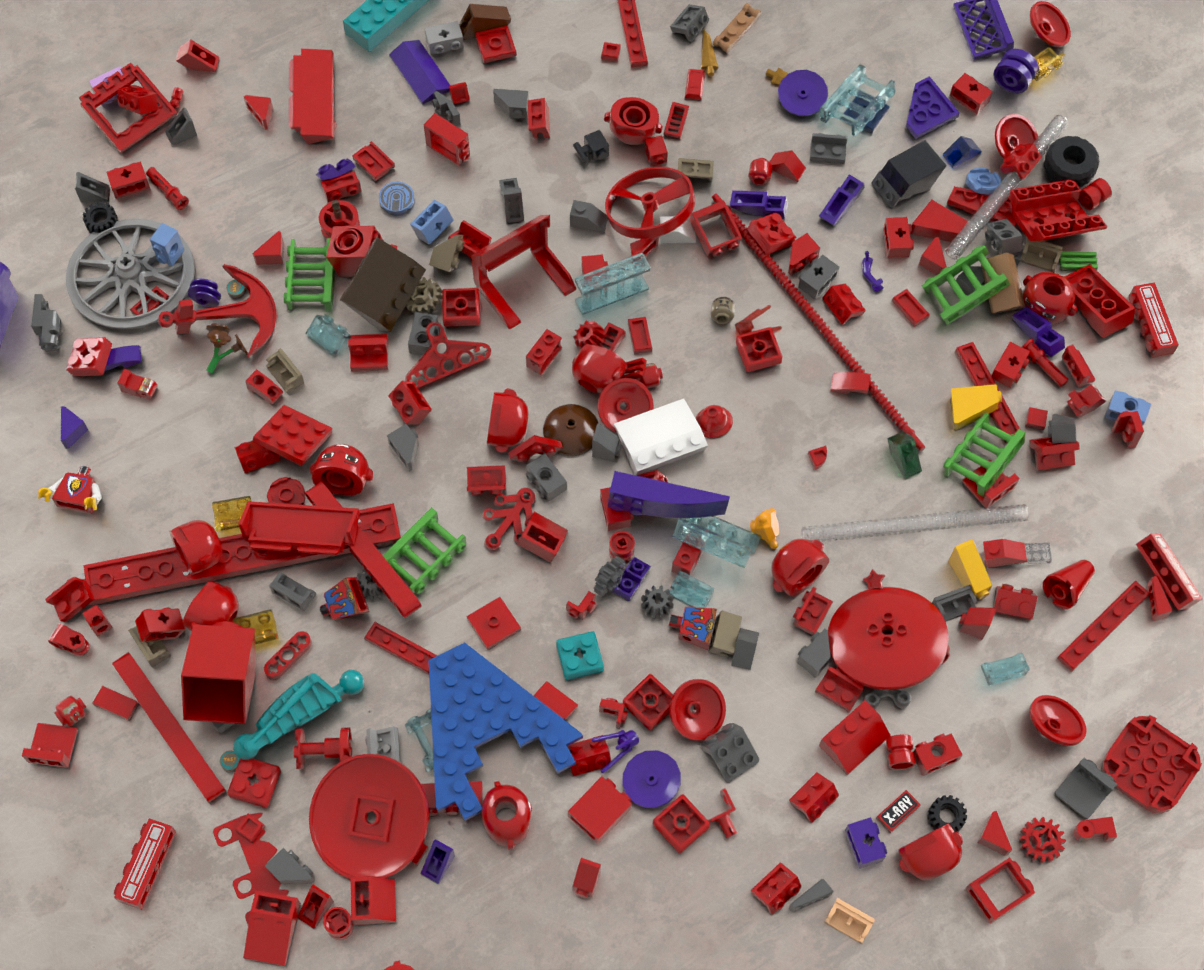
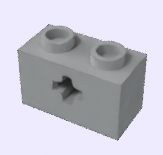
M458 21L425 28L430 55L464 48L463 36Z

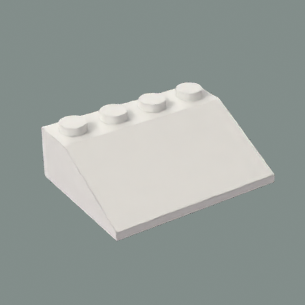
M684 398L614 424L632 471L636 476L703 452L708 446L703 432Z

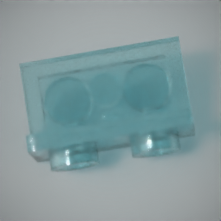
M326 314L324 316L316 315L305 334L333 354H337L344 340L351 338V335L347 332L348 329L340 324L336 325L333 322L334 319Z

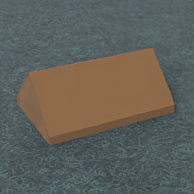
M1003 253L986 258L997 275L1004 273L1010 283L1009 286L989 298L992 313L1026 307L1014 255ZM982 266L985 284H987L991 278Z

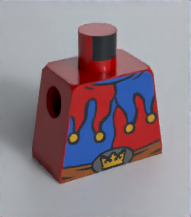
M346 577L324 593L326 603L320 606L321 614L323 616L331 615L333 620L345 619L370 612L357 577Z
M685 607L683 617L671 614L669 626L680 628L678 637L680 640L708 650L717 609Z

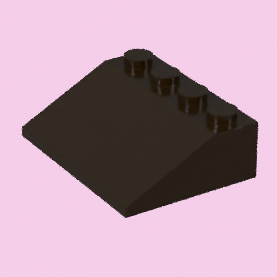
M376 237L341 296L340 301L378 330L391 332L426 269L411 257Z

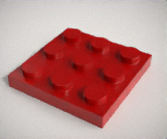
M283 405L253 436V442L302 466L332 434L333 428Z

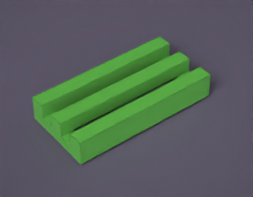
M1061 252L1060 268L1061 270L1077 271L1089 265L1081 263H1092L1090 265L1097 270V252Z

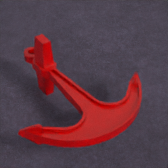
M226 264L222 266L224 270L249 290L250 297L247 300L197 311L193 310L192 299L179 301L178 308L173 314L168 311L159 314V325L168 328L174 323L177 335L189 333L191 324L196 320L250 318L258 324L259 332L252 342L250 351L247 354L248 358L268 342L274 331L277 316L274 299L266 286L253 275L235 266Z

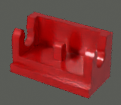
M545 98L528 100L529 131L532 132L533 137L538 139V133H542L545 138H550L549 107Z

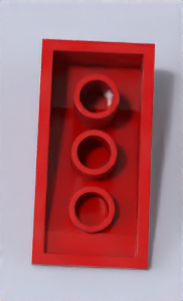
M1089 264L1064 276L1074 290L1075 304L1091 327L1102 338L1133 323L1135 307L1092 265Z

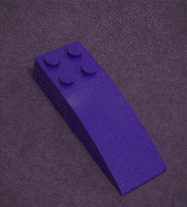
M614 471L608 507L615 511H629L633 515L643 514L664 518H700L725 515L730 496Z

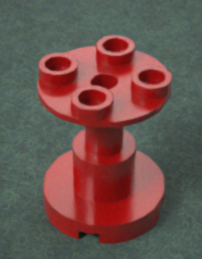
M350 727L341 728L340 738H325L324 742L305 743L304 729L295 730V740L298 741V746H294L293 750L294 758H296V769L304 768L305 755H324L325 759L340 758V762L352 757V733Z

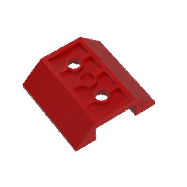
M1064 180L1010 190L1013 218L1030 242L1107 229V225L1099 214L1087 216L1077 202L1081 189L1075 181Z

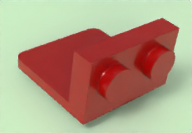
M505 465L467 467V491H471V495L483 494V490H490V494L502 493V490L506 489Z

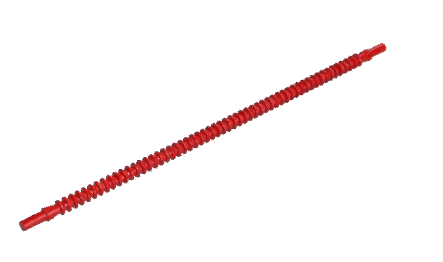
M717 193L712 196L715 203L723 201ZM727 205L742 239L749 243L748 246L752 247L751 250L758 254L757 257L761 258L760 261L764 262V266H767V269H770V273H773V277H776L782 288H786L785 291L789 292L788 295L792 296V300H795L796 304L798 303V307H802L801 311H805L804 314L808 315L807 318L811 319L810 322L814 323V327H817L818 331L821 330L820 334H824L823 338H827L826 341L830 342L833 350H837L836 353L840 354L839 357L843 358L842 361L846 362V366H849L850 370L853 369L852 372L865 373V369H861V365L858 366L859 362L855 361V357H852L848 349L845 350L846 346H842L839 338H835L836 334H832L833 331L829 330L830 327L826 326L823 318H820L816 310L813 311L814 308L810 307L811 304L807 303L804 295H801L795 284H791L792 281L788 280L789 277L785 276V272H782L781 268L779 269V265H776V261H773L770 254L765 253L748 232L747 227H745L746 225L742 224V220H739L736 213H733L730 206ZM870 377L869 393H872L873 398L876 397L875 401H879L878 405H882V409L886 410V414L889 413L888 417H892V422H896L895 425L899 426L898 429L903 431L905 437L909 438L920 452L923 451L926 447L915 435V431L908 426L907 421L904 422L905 418H901V413L898 414V409H894V405L891 406L892 402L888 401V397H884L885 394L881 393L882 390L878 389V385H874L875 382L871 381L872 378Z

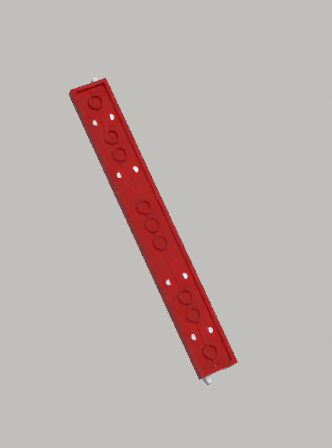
M394 503L359 510L358 526L376 548L395 544L407 532L405 530L399 531ZM242 534L219 538L223 551L220 561L216 565L193 575L186 569L175 547L83 565L84 573H81L78 578L87 581L94 598L90 605L337 555L299 553L298 550L293 549L289 552L254 550L251 548L248 538H243ZM344 546V552L339 553L338 555L347 554L351 552L348 550L346 546Z

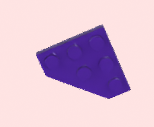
M930 76L915 83L906 123L907 129L917 139L959 117V111Z

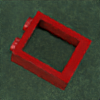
M434 113L424 124L426 146L460 166L470 157L468 133Z
M724 200L691 213L689 221L707 257L711 255L714 257L718 256L726 249L733 250L739 246L742 236ZM721 215L732 239L711 247L700 222Z
M1010 857L971 882L965 888L990 924L1035 894L1031 881L1024 878L1020 866L1016 861H1012ZM1005 869L1023 895L998 911L981 887V884Z

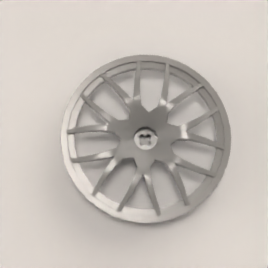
M125 219L116 221L112 228L101 233H91L78 245L68 263L66 287L72 303L83 316L109 328L132 329L157 322L161 312L168 311L172 313L178 307L179 301L185 299L190 283L194 279V259L183 237L180 236L184 247V252L181 254L183 262L173 266L153 268L151 264L156 262L157 259L152 249V244L144 253L135 254L141 229L146 228L156 231L162 223L147 219ZM125 228H136L127 248L116 231ZM112 232L123 252L119 257L112 258L102 250L96 241ZM94 244L104 260L81 258L87 249ZM79 264L109 270L106 275L97 278H76ZM183 268L180 283L166 277V275ZM146 282H161L176 287V290L166 300L147 287ZM77 283L94 285L96 287L82 298L79 294ZM116 287L111 299L100 310L97 311L87 304L88 301L108 288ZM133 290L140 295L143 314L125 317L127 296ZM146 295L155 301L161 302V305L147 312ZM118 302L120 303L121 317L104 314Z

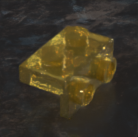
M1048 47L1036 55L1034 58L1038 62L1039 70L1034 79L1038 81L1042 77L1046 78L1051 71L1059 69L1064 63L1065 54L1062 52L1057 55Z
M251 496L212 502L216 531L239 528L238 523L247 502L252 501Z
M271 609L233 619V623L243 628H255V645L279 639L276 621Z

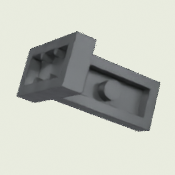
M517 178L499 180L506 222L524 221L522 192L518 186Z

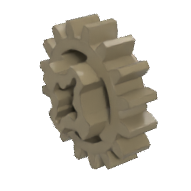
M425 277L422 278V281H419L406 304L409 312L412 311L414 315L415 312H427V314H430L431 309L435 311V306L441 305L439 300L442 299V289L437 281L434 282L432 278H429L427 281Z

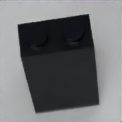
M925 140L889 159L880 173L897 194L903 198L929 191L947 165Z

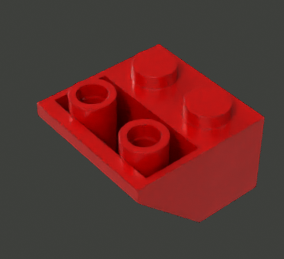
M534 511L517 545L551 563L562 545L568 530Z
M375 876L351 877V921L353 925L396 923L395 879Z

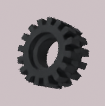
M102 201L100 204L94 202L95 206L90 204V209L86 207V213L83 212V221L89 233H101L112 228L116 221H118L112 205L110 206L109 203L105 204ZM98 216H107L106 220L103 222H94L95 218H97Z
M943 795L941 798L938 797L928 810L927 818L930 819L929 825H933V830H936L948 824L940 818V810L949 808L955 814V820L949 824L955 832H959L967 819V809L963 808L964 803H959V799L957 797L953 799L951 795L948 797L946 795Z

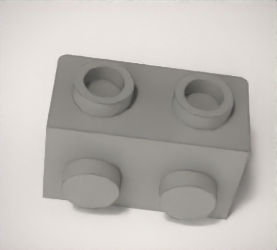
M392 726L380 730L369 728L366 730L367 754L384 755L400 762L397 727Z

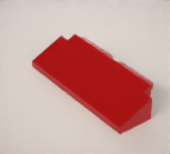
M301 48V55H293V59L289 62V90L293 92V95L289 97V127L295 129L296 132L301 131V136L307 144L334 139V53L332 50Z
M248 501L238 525L243 538H248L250 546L254 550L289 552L293 549L298 550L299 553L338 555L344 552L345 545L354 546L360 512L357 508Z

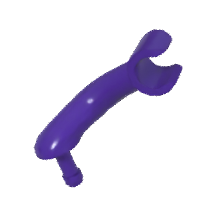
M865 251L866 258L862 260L863 276L870 282L872 290L877 292L884 289L881 285L883 280L881 278L876 280L872 276L871 267L873 259L869 257V251Z

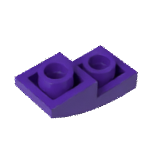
M348 158L346 160L342 159L336 164L337 167L331 164L321 166L316 176L321 180L332 179L347 173L356 166Z
M131 345L111 349L105 371L120 365L128 368L141 363V347L139 345Z
M634 557L624 570L621 582L613 589V592L630 601L651 566Z

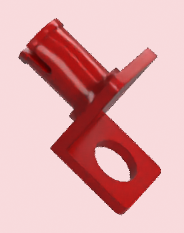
M724 788L720 791V794L728 810L708 821L710 823L713 821L719 822L725 837L728 838L738 832L729 817L730 813L735 811L736 808L727 790Z

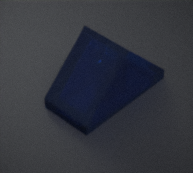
M960 136L943 153V157L954 168L981 154L982 151L971 138Z

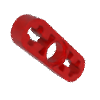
M297 632L266 662L264 672L269 679H279L311 647L312 641L307 632ZM298 639H305L306 644H299ZM284 652H293V657L290 660H284L282 658ZM270 667H277L278 671L276 673L271 672Z

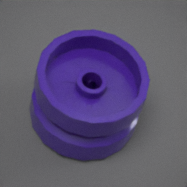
M1009 49L994 69V80L1002 89L1010 93H1023L1028 89L1039 70L1038 62L1030 53L1022 49Z

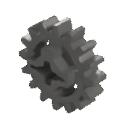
M617 556L611 562L607 561L600 568L595 578L594 592L602 597L608 591L612 592L621 582L626 561Z

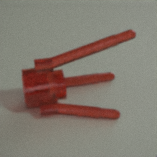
M768 305L761 310L757 309L743 320L737 322L735 328L738 334L752 332L754 326L751 321L766 312L771 306ZM781 326L772 327L773 331L782 329Z

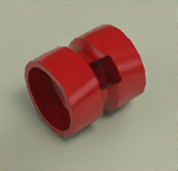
M1098 178L1081 189L1078 201L1086 210H1092L1112 196L1111 187L1106 180Z
M618 531L611 536L609 542V556L611 560L617 556L626 561L625 564L633 559L635 547L633 536L626 531Z
M900 734L886 738V746L888 752H890L888 755L890 769H909L916 765L915 754L911 752L913 749V738L911 735Z
M334 907L326 912L323 924L331 938L335 940L347 939L354 930L349 912L342 907Z

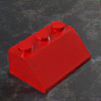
M864 700L821 739L819 747L848 775L884 743L891 734L880 714Z

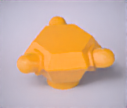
M774 508L766 509L755 520L750 522V528L754 536L758 535L760 539L765 540L769 544L771 549H776L778 547L776 538L779 535L776 510Z

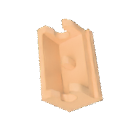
M837 898L824 923L862 944L875 919Z

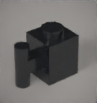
M600 130L585 135L584 146L581 147L579 142L573 144L583 163L589 160L588 154L593 162L609 156V144Z

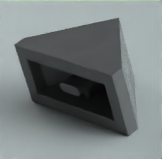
M184 107L165 131L172 145L197 136L193 121Z
M80 172L76 173L75 190L80 202L108 201V184Z
M740 628L732 666L751 670L759 632Z

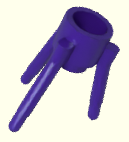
M621 730L618 733L592 739V742L619 737L616 750L624 749L601 770V773H605L625 754L632 751V747L638 745L639 737L635 731L629 730L625 732Z

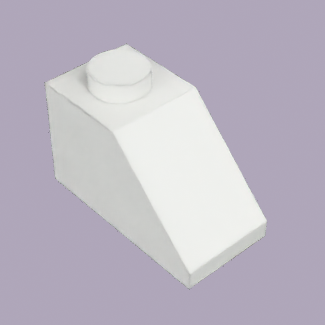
M675 216L660 217V224ZM685 221L675 230L660 236V244L696 243V233L691 223Z

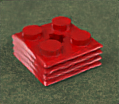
M777 213L752 220L747 228L748 232L766 254L792 246L793 241L797 238L792 229L785 224L782 217Z
M479 288L442 290L444 326L480 325Z
M771 327L737 336L736 345L747 372L782 363L783 356Z
M106 337L77 338L73 343L66 371L73 374L72 376L103 375L112 343Z
M649 674L623 699V704L651 731L670 713V701L673 694L652 674ZM647 699L649 701L654 700V705H647Z
M240 759L227 794L230 798L267 808L281 770L279 766L256 759ZM254 778H257L259 782L254 783L252 786L250 781L254 780Z
M681 794L653 819L655 828L678 853H682L710 826V822L684 794ZM677 821H685V827H678Z

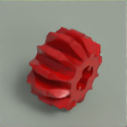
M592 320L590 322L585 321L584 325L580 324V328L575 330L577 334L573 338L575 339L576 346L581 349L585 344L599 347L600 343H604L603 338L606 335L604 334L603 327Z

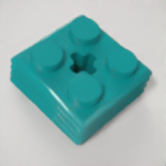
M594 631L556 640L565 680L604 671V664ZM577 653L583 654V658L579 659Z

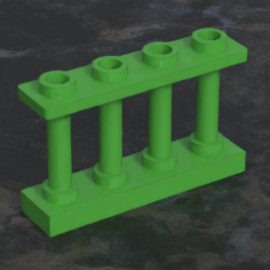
M327 238V246L297 247L295 239H291L290 246H287V255L290 258L289 261H286L288 277H285L287 293H284V304H287L288 310H293V302H321V304H324L325 311H333L335 269L326 258V261H323V263H296L297 255H324L326 257L331 238ZM295 270H323L325 277H322V279H295ZM294 286H322L324 293H321V295L294 294Z
M985 245L976 247L969 255L959 258L954 265L942 269L940 274L927 279L922 285L927 294L931 291L944 309L940 315L947 325L1010 285L1004 273L997 275L985 256L989 252ZM977 261L981 263L991 278L990 282L985 285L980 284L970 269V266ZM962 271L975 288V291L970 295H965L954 276ZM947 281L959 298V302L953 306L949 305L938 288Z
M985 413L982 418L979 417L976 420L972 431L969 430L966 433L962 444L956 446L952 457H948L944 462V475L949 477L954 470L976 482V485H978L977 494L984 497L986 490L993 486L1025 443V432L1018 429L1015 435H1010L990 425L989 414ZM985 430L1007 441V445L1005 448L1002 447L1000 449L979 438V436ZM973 444H976L997 455V458L994 462H989L968 450ZM965 457L986 468L987 472L984 476H979L958 463Z
M431 507L383 557L396 573L411 585L409 588L414 595L420 594L425 589L426 584L430 580H434L438 576L439 571L444 566L447 567L452 562L453 557L465 549L466 536L462 534L456 539L438 524L437 511ZM429 529L435 530L451 544L444 553L424 536ZM416 542H420L438 558L431 566L411 550V547ZM401 556H407L424 571L417 580L397 563Z

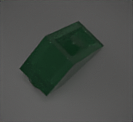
M903 431L887 438L891 456L904 478L922 472L914 437Z

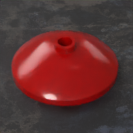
M1038 1L1031 7L1030 23L1036 35L1050 46L1062 47L1066 45L1070 40L1071 30L1063 13L1053 4L1046 1Z
M1010 114L998 122L995 129V144L1004 160L1011 155L1014 148L1019 144L1034 143L1039 150L1037 131L1026 117L1019 114Z
M631 378L614 380L602 390L598 399L599 417L603 424L615 433H617L614 426L615 423L654 409L653 398L648 388L643 383ZM621 403H625L626 408L624 410L620 408Z
M692 679L684 682L676 689L670 701L669 712L671 722L682 736L691 740H704L708 736L716 734L721 728L726 715V703L722 692L715 684L704 679ZM691 706L694 707L693 712L690 711Z
M1042 695L1035 698L1031 703L1030 717L1036 729L1048 740L1059 745L1074 746L1081 743L1085 738L1087 728L1084 719L1065 700L1051 695Z

